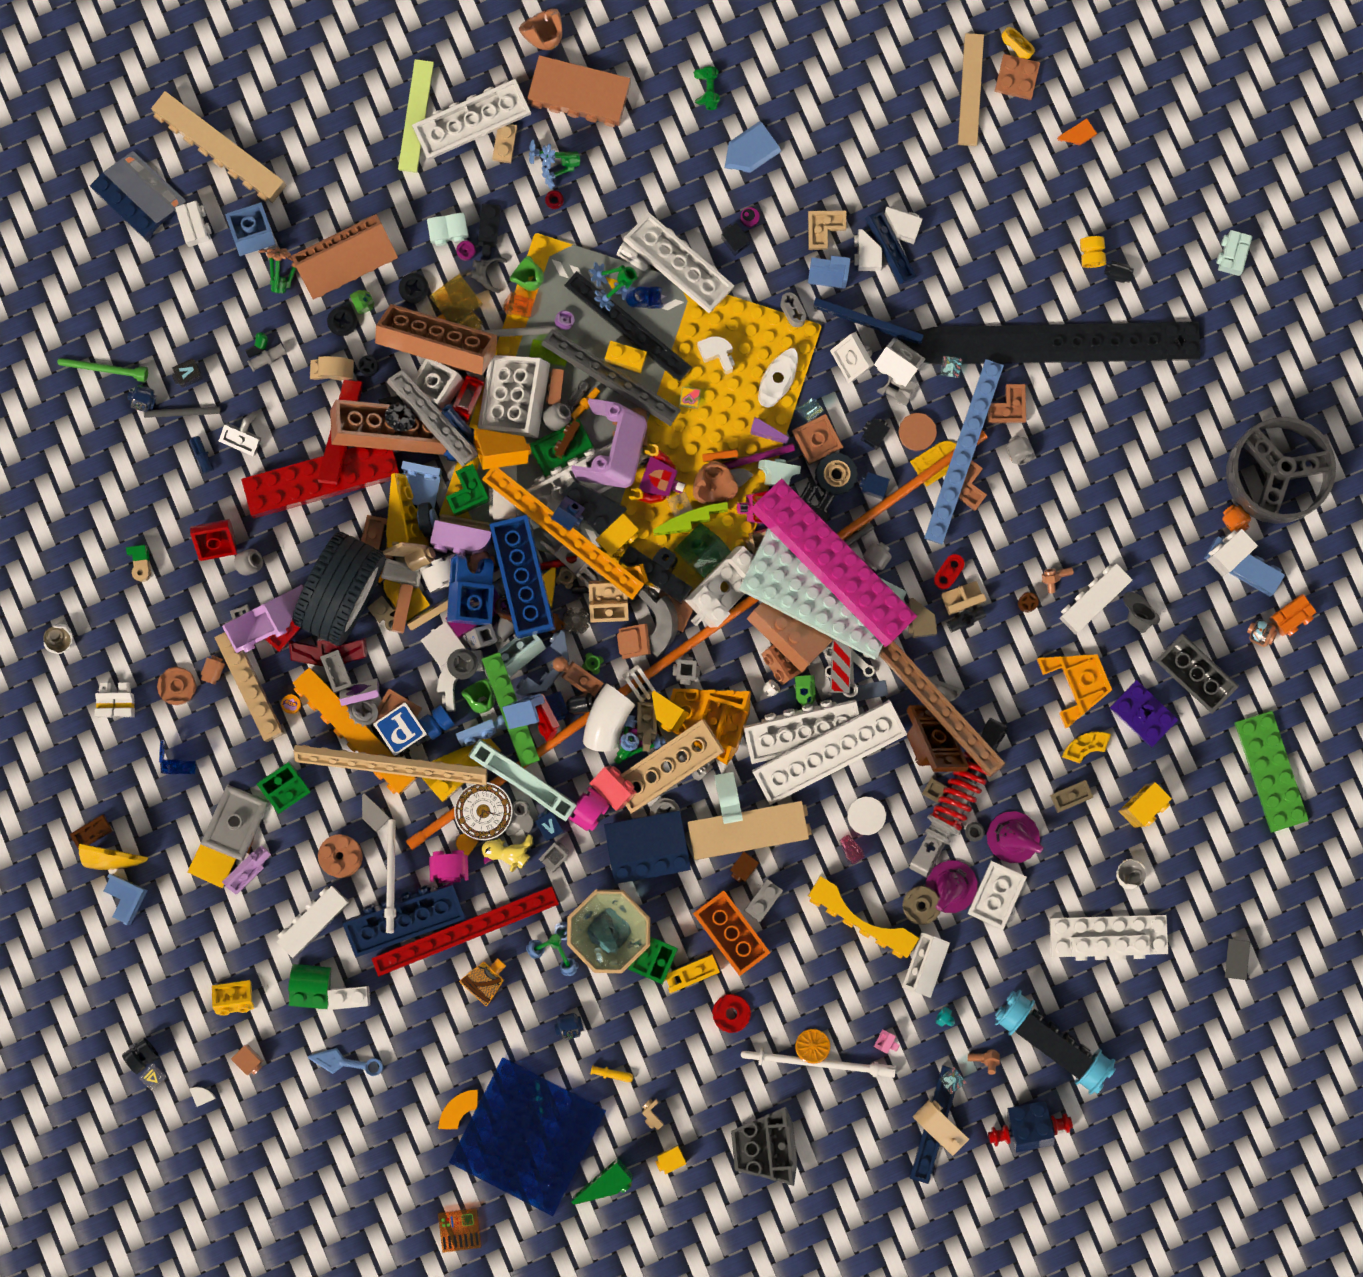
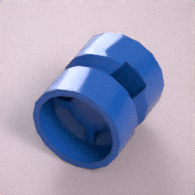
M441 704L432 710V715L427 714L419 719V722L432 740L441 735L442 729L447 731L455 725Z

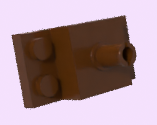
M909 705L907 713L913 726L907 733V738L916 756V763L919 766L930 765L933 772L966 771L969 765L956 739L925 705Z

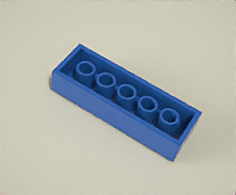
M524 515L489 524L516 637L519 639L556 630L529 517Z

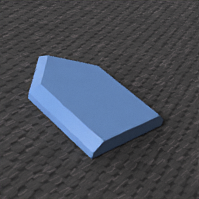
M759 121L729 142L724 168L751 173L779 154L781 149L763 123Z

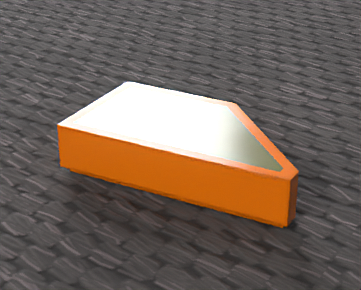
M734 449L703 454L702 458L703 462L731 461L738 459V452Z

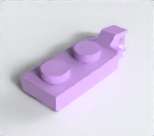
M261 845L230 873L222 883L234 894H238L264 868L265 860L271 854Z

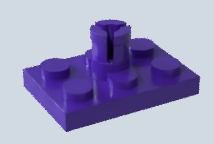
M1137 680L1109 707L1151 748L1178 721Z

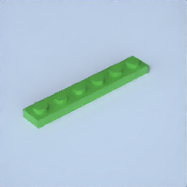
M500 652L481 658L521 767L539 761L540 759L527 725L512 729L508 727L502 707L518 700Z

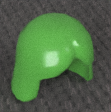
M527 256L514 270L510 281L528 291H535L543 283L544 273L532 258ZM534 276L531 281H528V277Z
M489 679L475 682L461 692L469 706L476 713H485L491 710L495 704V696ZM483 696L487 698L481 702H478V699Z

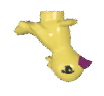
M528 834L523 843L507 847L503 846L505 841H501V839L488 840L483 844L484 864L492 860H503L508 865H511L510 871L513 872L517 866L522 869L530 859L526 852L533 845V837L531 834Z

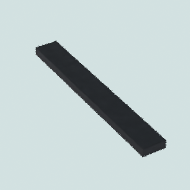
M576 271L564 286L637 348L646 351L649 358L679 383L691 371L692 367L611 299L610 301L615 306L611 307L610 311L605 306L600 308V302H597L594 298L596 297L595 290L601 291Z

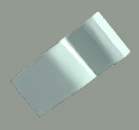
M734 772L714 775L723 823L743 821Z

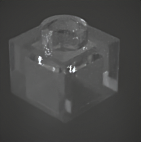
M685 492L667 499L674 517L693 510ZM679 503L683 504L684 506L681 510L677 509L676 505Z

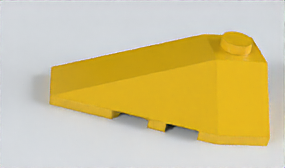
M391 474L386 531L388 548L393 547V542L429 546L428 537L423 536L418 525V508L416 509L413 505L412 499L414 495L406 474Z
M490 738L482 739L484 742L492 746L494 749L501 752L498 746ZM477 742L432 761H440L446 764H461L470 767H484L469 757V753ZM422 778L442 802L449 799L465 784L462 782Z

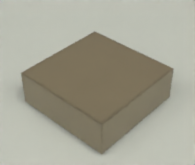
M931 777L922 795L939 804L938 798L944 795L943 789L948 786Z

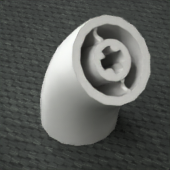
M606 683L590 710L584 730L583 744L595 751L606 752L616 749L620 743L624 724L635 704Z

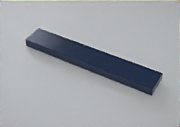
M815 298L814 309L918 345H921L923 341V334Z
M942 1065L939 1078L943 1075L946 1077L952 1076L954 1072V1077L956 1078L954 1087L956 1089L961 1071L954 1069L952 1072L953 1068ZM938 1078L932 1102L936 1100L943 1108L941 1112L948 1118L956 1090H953V1084L947 1089ZM925 1129L922 1132L909 1178L929 1184L940 1143Z

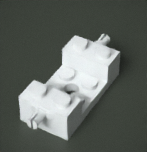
M744 546L735 547L685 599L689 606L697 613L691 620L695 626L704 620L710 628L718 627L730 615L728 611L745 594L739 588L755 555L751 554ZM723 581L729 586L727 592H722L720 589Z

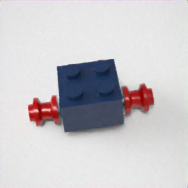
M1046 1101L1007 1108V1119L1010 1129L1008 1130L1007 1125H1003L1001 1130L991 1127L988 1137L990 1144L994 1143L995 1147L1002 1141L1011 1144L1010 1138H1012L1015 1152L1017 1153L1054 1146L1055 1135L1058 1134V1131L1065 1130L1066 1133H1070V1128H1073L1071 1117H1067L1066 1113L1062 1114V1118L1059 1119L1049 1116Z

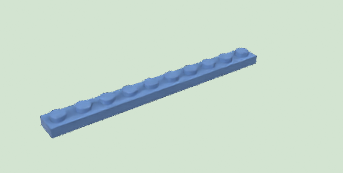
M987 359L984 362L924 537L926 540L941 545L944 542L1004 365Z

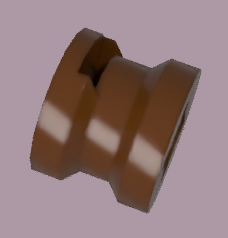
M1031 592L1024 593L1018 600L1019 609L1025 613L1032 612L1038 606V597Z

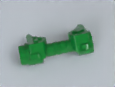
M708 66L695 70L693 72L694 77L706 80L707 91L697 98L695 103L705 105L706 110H716L720 97L717 93H714L713 81L717 78L718 69Z

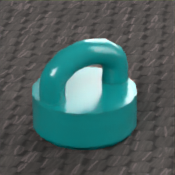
M943 1007L936 1017V1024L941 1027L945 1024L954 1026L955 1020L951 1016L952 1010Z

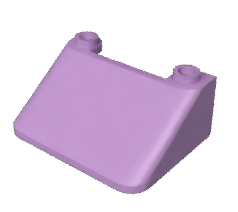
M303 585L224 624L222 627L235 652L238 653L244 650L246 653L255 648V643L275 634L276 637L287 633L286 628L290 626L296 604L303 590Z

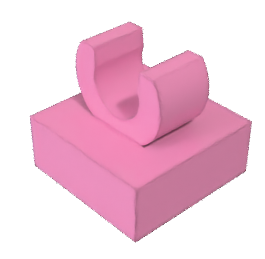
M882 1029L874 1047L888 1054L890 1049L897 1052L900 1045L894 1042L896 1036Z

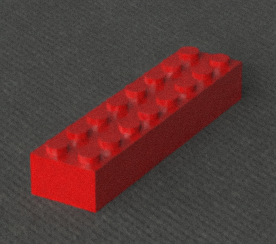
M365 447L347 449L337 485L319 483L317 480L323 456L243 478L241 481L250 514L255 519L391 481V474H400L394 450Z

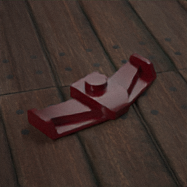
M366 637L339 646L322 638H318V646L289 641L291 661L322 667L324 666L320 657L339 650L344 664L366 658L367 655Z

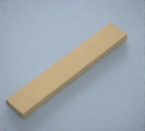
M965 33L958 145L977 146L984 34Z

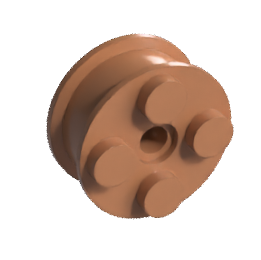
M339 834L327 838L321 844L318 851V861L321 868L327 874L337 878L353 875L360 868L363 860L360 845L353 838ZM343 853V858L339 860L338 855Z

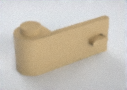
M393 542V547L383 551L384 555L404 557L406 565L411 571H416L423 566L431 564L436 556L432 547L404 542Z
M928 1100L912 1117L953 1156L969 1138L941 1112L943 1108L936 1100L933 1102Z

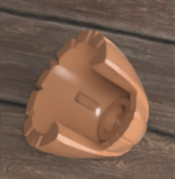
M558 9L542 11L523 22L519 27V31L533 46L542 50H552L558 46L562 39L560 13Z
M710 461L704 464L698 471L693 484L694 498L698 502L706 503L707 505L728 502L738 492V485L733 474L727 466L718 461Z

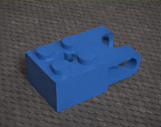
M455 555L451 559L447 622L481 626L492 624L494 563L491 559L484 558L480 560L475 573L470 572L467 566V559L463 555Z

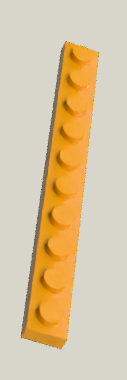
M491 468L482 478L486 484L630 599L633 600L642 589L644 584L576 529L572 528L569 531L552 520L551 517L554 512L502 470Z

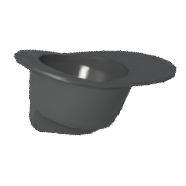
M1134 592L1124 594L1123 601L1129 609L1128 622L1138 631L1145 633L1152 625L1160 622L1159 615L1141 595Z

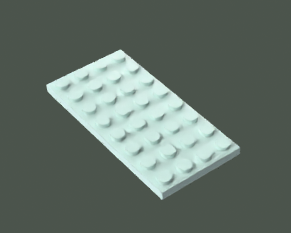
M767 528L739 590L874 660L877 659L883 644ZM880 578L903 601L907 591Z

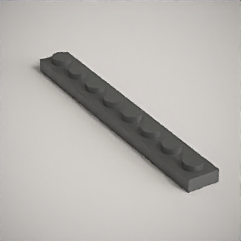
M553 329L541 344L669 426L672 425L681 411L676 406Z

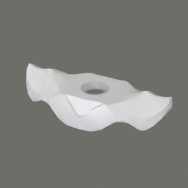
M790 348L777 356L766 369L760 382L758 401L762 406H774L790 389L795 378L798 363V354L794 348ZM777 372L784 376V380L781 383H776L773 380V375Z

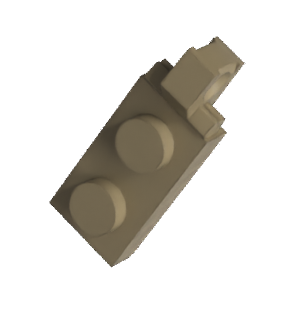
M637 702V737L639 741H643L642 751H650L651 741H655L657 735L654 704L650 702Z

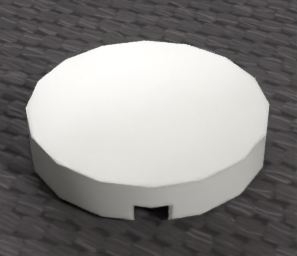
M862 797L855 800L848 810L849 825L855 832L861 835L877 833L883 827L886 820L884 806L872 797Z

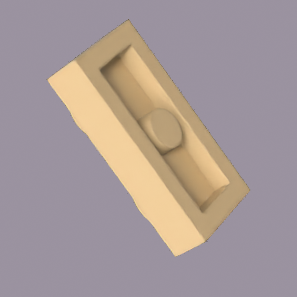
M509 124L497 129L493 161L511 164L517 125Z

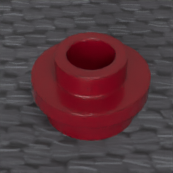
M552 190L547 193L545 203L550 209H559L564 203V197L561 192ZM555 197L558 199V202L552 203L551 199Z

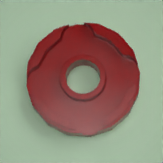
M727 994L719 998L712 1010L716 1026L728 1033L743 1030L751 1017L747 1001L735 994ZM729 1008H735L737 1011V1016L734 1019H729L726 1016V1011Z

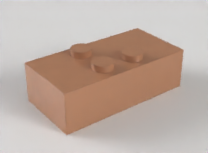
M763 602L747 618L801 672L833 641L828 635Z

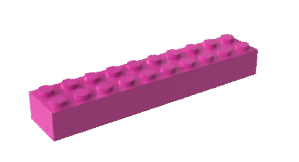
M782 478L750 509L885 647L892 643L917 617Z

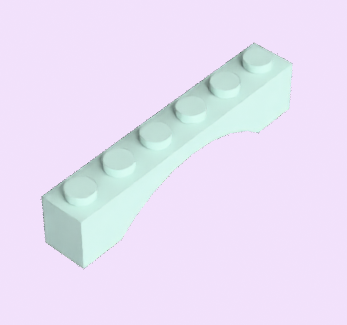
M480 738L469 753L470 758L529 795L564 821L569 818L577 806L575 802Z

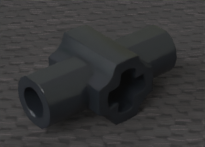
M980 606L972 611L965 610L959 614V617L946 623L952 633L963 627L965 629L972 627L974 622L985 618L986 613L983 607ZM964 615L971 618L969 624L967 622L963 623Z

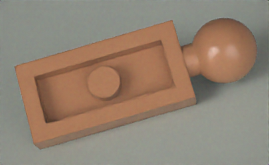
M556 657L553 660L554 670L558 672L564 671L561 677L583 693H590L595 697L604 684L573 661L568 665L564 657Z

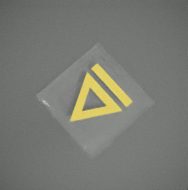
M151 1064L139 1079L153 1092L167 1076L154 1064Z

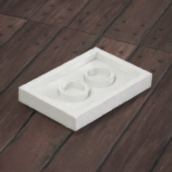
M990 861L967 914L1003 930L1027 877Z

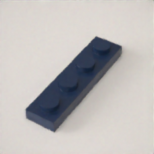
M883 211L867 216L865 219L879 246L882 248V252L899 285L914 280L917 276Z

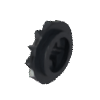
M410 273L401 279L399 293L408 303L416 304L423 301L428 295L429 284L422 275ZM417 282V288L420 291H415L411 295V289L408 286H414Z
M346 306L334 308L327 318L330 331L338 336H348L354 332L358 325L355 312ZM345 314V320L349 323L344 324L341 328L340 323L336 320H341Z
M399 402L394 405L391 404L385 412V420L394 430L407 431L415 423L416 415L413 414V410L409 409L406 404L401 405ZM402 412V413H403V418H402V419L400 420V422H399V421H398V420H399L398 417H399V414Z

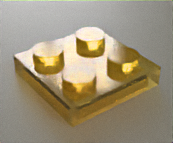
M460 273L429 296L447 321L457 324L483 305Z

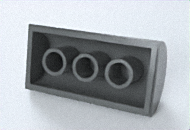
M1183 633L1156 659V662L1211 714L1239 687Z

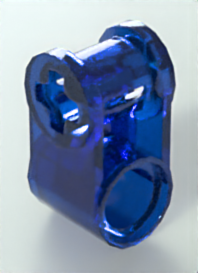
M637 287L627 293L626 302L630 307L663 308L664 304L661 301L663 288ZM635 294L639 296V300L636 299Z

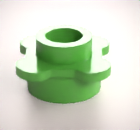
M587 653L582 668L593 672L595 675L599 674L600 665L604 662L603 658Z

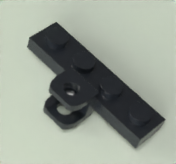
M629 546L619 560L626 567L643 564L648 581L681 604L693 589L690 585L672 574L678 563V558L665 547L661 548L651 560L632 546Z

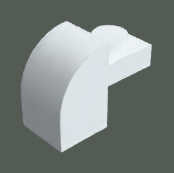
M709 337L697 342V347L704 363L719 358L725 375L733 372L735 363L732 356L727 355L733 352V347L727 340L721 337Z

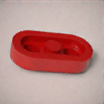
M950 555L934 577V584L937 588L942 590L948 589L961 573L965 563L960 555ZM951 562H957L958 566L953 568ZM945 577L947 582L941 583L940 578Z

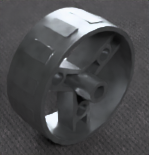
M1290 417L1272 418L1250 428L1236 441L1226 465L1228 489L1234 501L1241 505L1251 517L1273 524L1290 523L1316 510L1329 495L1336 477L1334 452L1328 440L1311 424ZM1266 428L1289 429L1307 439L1316 449L1317 453L1293 458L1284 457L1261 430ZM1258 445L1265 448V453L1259 452ZM1242 447L1247 450L1265 471L1266 481L1258 505L1246 494L1239 479L1238 458ZM1269 454L1277 461L1273 465L1266 459V456ZM1306 461L1312 464V469L1306 467ZM1296 464H1298L1299 472L1294 473L1296 470ZM1323 473L1320 492L1307 510L1295 514H1278L1289 480ZM1282 482L1279 489L1272 487V484ZM1269 493L1275 496V502L1269 500Z

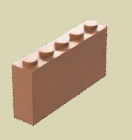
M539 55L528 95V103L537 109L544 107L553 113L564 112L573 118L580 116L586 118L589 122L595 123L600 121L609 127L620 126L631 81L628 77Z
M377 214L292 255L291 258L314 300L352 280L358 279L368 272L374 271L380 266L391 263L398 256Z

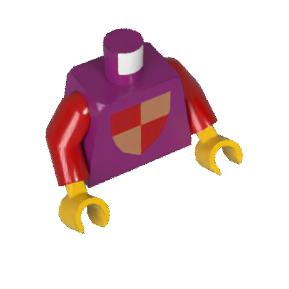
M649 443L652 446V451L645 450V453L651 455L639 488L631 489L635 491L636 496H629V498L653 504L662 502L665 498L669 499L671 491L682 494L686 483L676 480L678 471L675 464L665 453L659 450L657 445Z

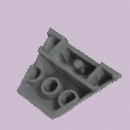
M786 1107L731 1131L736 1171L794 1186L797 1169L793 1122Z

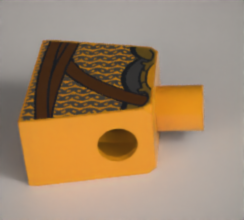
M499 958L491 966L484 961L459 982L485 1006H488L505 980L499 973L506 965Z

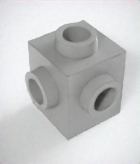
M682 657V660L678 659L677 664H673V676H676V680L680 681V684L691 685V682H695L696 677L700 678V666H697V661H693L692 657ZM685 668L690 670L689 675L683 674Z

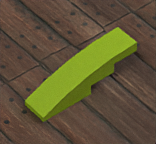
M728 503L707 505L674 517L653 529L654 536L692 532L691 524L710 522V514L728 512Z

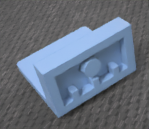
M403 461L401 469L403 474H406L414 495L412 499L413 505L419 506L421 503L430 502L434 509L442 470L436 467Z

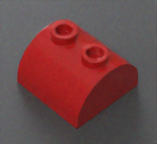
M230 519L190 527V535L199 561L237 554L236 540Z

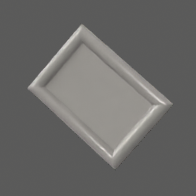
M227 784L200 844L243 861L269 801Z

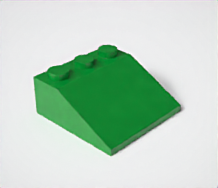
M617 1158L573 1196L571 1202L573 1205L616 1195L620 1191L625 1193L632 1186L633 1175L621 1160Z

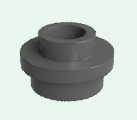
M977 822L968 824L965 829L966 837L973 842L981 840L985 833L983 826ZM973 828H976L978 830V834L976 836L971 834V830Z

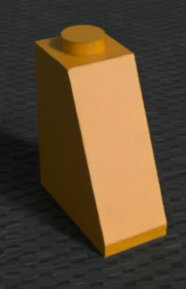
M479 428L474 429L473 443L483 470L528 463L531 447L530 444L526 443L524 436Z

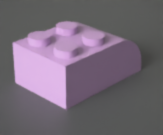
M435 520L430 543L437 552L447 553V551H452L455 555L466 557V554L474 555L488 551L493 544L491 531Z

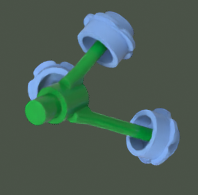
M629 715L624 724L625 729L624 734L621 736V746L614 759L615 763L619 765L628 757L642 752V747L636 749L639 744L638 737L633 733H628L629 728H635L637 723L634 720L635 716ZM657 734L650 749L655 747V750H658L666 744L664 736L660 737Z
M559 922L556 924L555 934L550 937V940L544 943L539 940H531L526 950L531 958L536 959L542 956L546 946L558 949L563 959L560 964L561 973L565 976H572L577 972L579 964L573 958H567L561 947V940H567V922Z

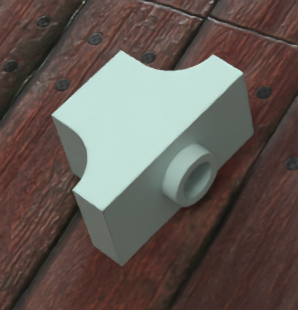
M775 459V461L760 460L758 468L765 473V485L774 486L781 478L789 485L791 477L800 474L801 466L786 464V460Z

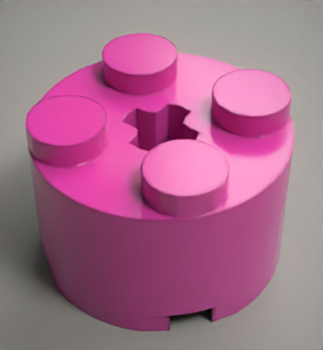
M588 786L587 790L589 792L587 794L582 793L576 802L577 806L573 810V816L570 815L568 819L585 831L589 829L593 831L599 822L597 818L600 814L604 815L610 805L597 791Z
M461 850L452 851V854H444V851L433 852V856L429 857L430 881L434 882V879H439V883L461 882V878H465V881L469 880L468 856L464 855V851Z

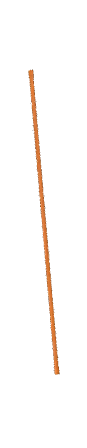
M983 430L981 431L977 445H979L988 438ZM954 450L839 531L837 535L842 540H845L950 464ZM751 596L747 597L728 611L730 615L718 627H705L644 671L648 680L759 600ZM638 675L637 677L642 684L645 683L643 678ZM631 680L634 687L638 688L639 686L637 685L635 680ZM628 684L618 690L624 696L632 692ZM590 712L585 713L558 732L553 740L544 742L536 748L539 758L585 726ZM497 776L489 783L500 787L507 781ZM454 808L407 839L406 843L412 850L426 841L428 837L455 819Z

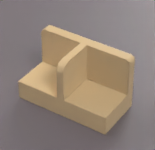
M977 581L941 594L948 615L986 601L985 595L981 593Z

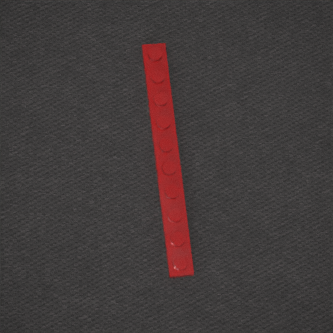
M549 887L371 959L379 977L557 906L559 902L553 887Z

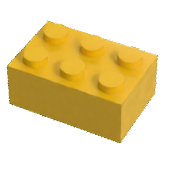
M1156 782L1145 784L1118 812L1134 828L1150 826L1156 820L1155 815L1160 812L1163 813L1170 806L1168 802L1172 798Z

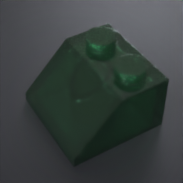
M702 523L674 549L704 579L731 552L721 538Z

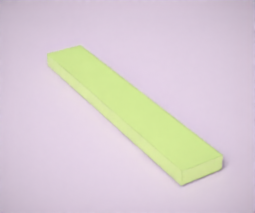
M416 59L414 61L398 166L399 171L418 172L421 144L412 125L426 119L434 62Z

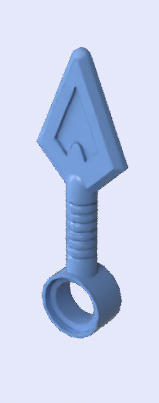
M338 1048L308 1056V1059L332 1074L343 1066L363 1069L370 1076H377L383 1071V1063L379 1059L372 1058L367 1062L345 1059ZM374 1061L379 1064V1070L376 1073H372L369 1070V1064Z

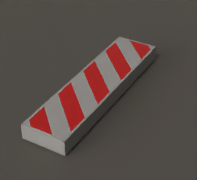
M832 638L830 693L849 694L852 648Z

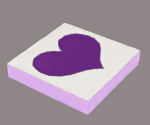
M378 679L352 684V687L340 691L339 700L341 706L378 697Z

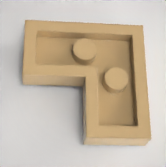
M808 211L809 250H828V231H846V211Z

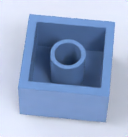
M262 203L225 214L239 256L276 245Z

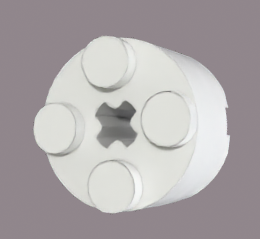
M455 554L445 557V561L439 558L431 562L432 566L428 564L419 568L430 593L438 592L449 586L451 559Z

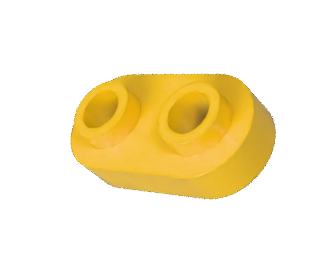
M1007 27L1001 34L1003 42L1010 46L1020 58L1029 59L1034 54L1035 49L1033 45L1016 29Z

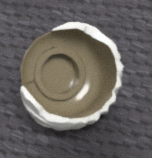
M55 624L44 633V647L51 653H65L71 647V643H73L71 629L65 624Z

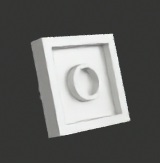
M856 332L850 334L830 350L848 383L853 382L874 366L870 358L872 350L866 351L870 347L862 344Z

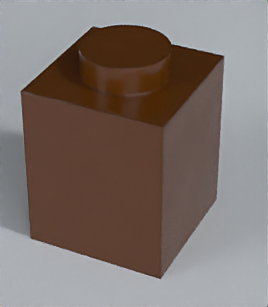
M743 852L730 869L732 872L730 876L738 882H741V880L746 882L759 862Z

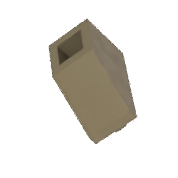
M909 598L906 605L917 615L908 625L909 634H912L913 638L935 636L937 634L935 614L914 598Z

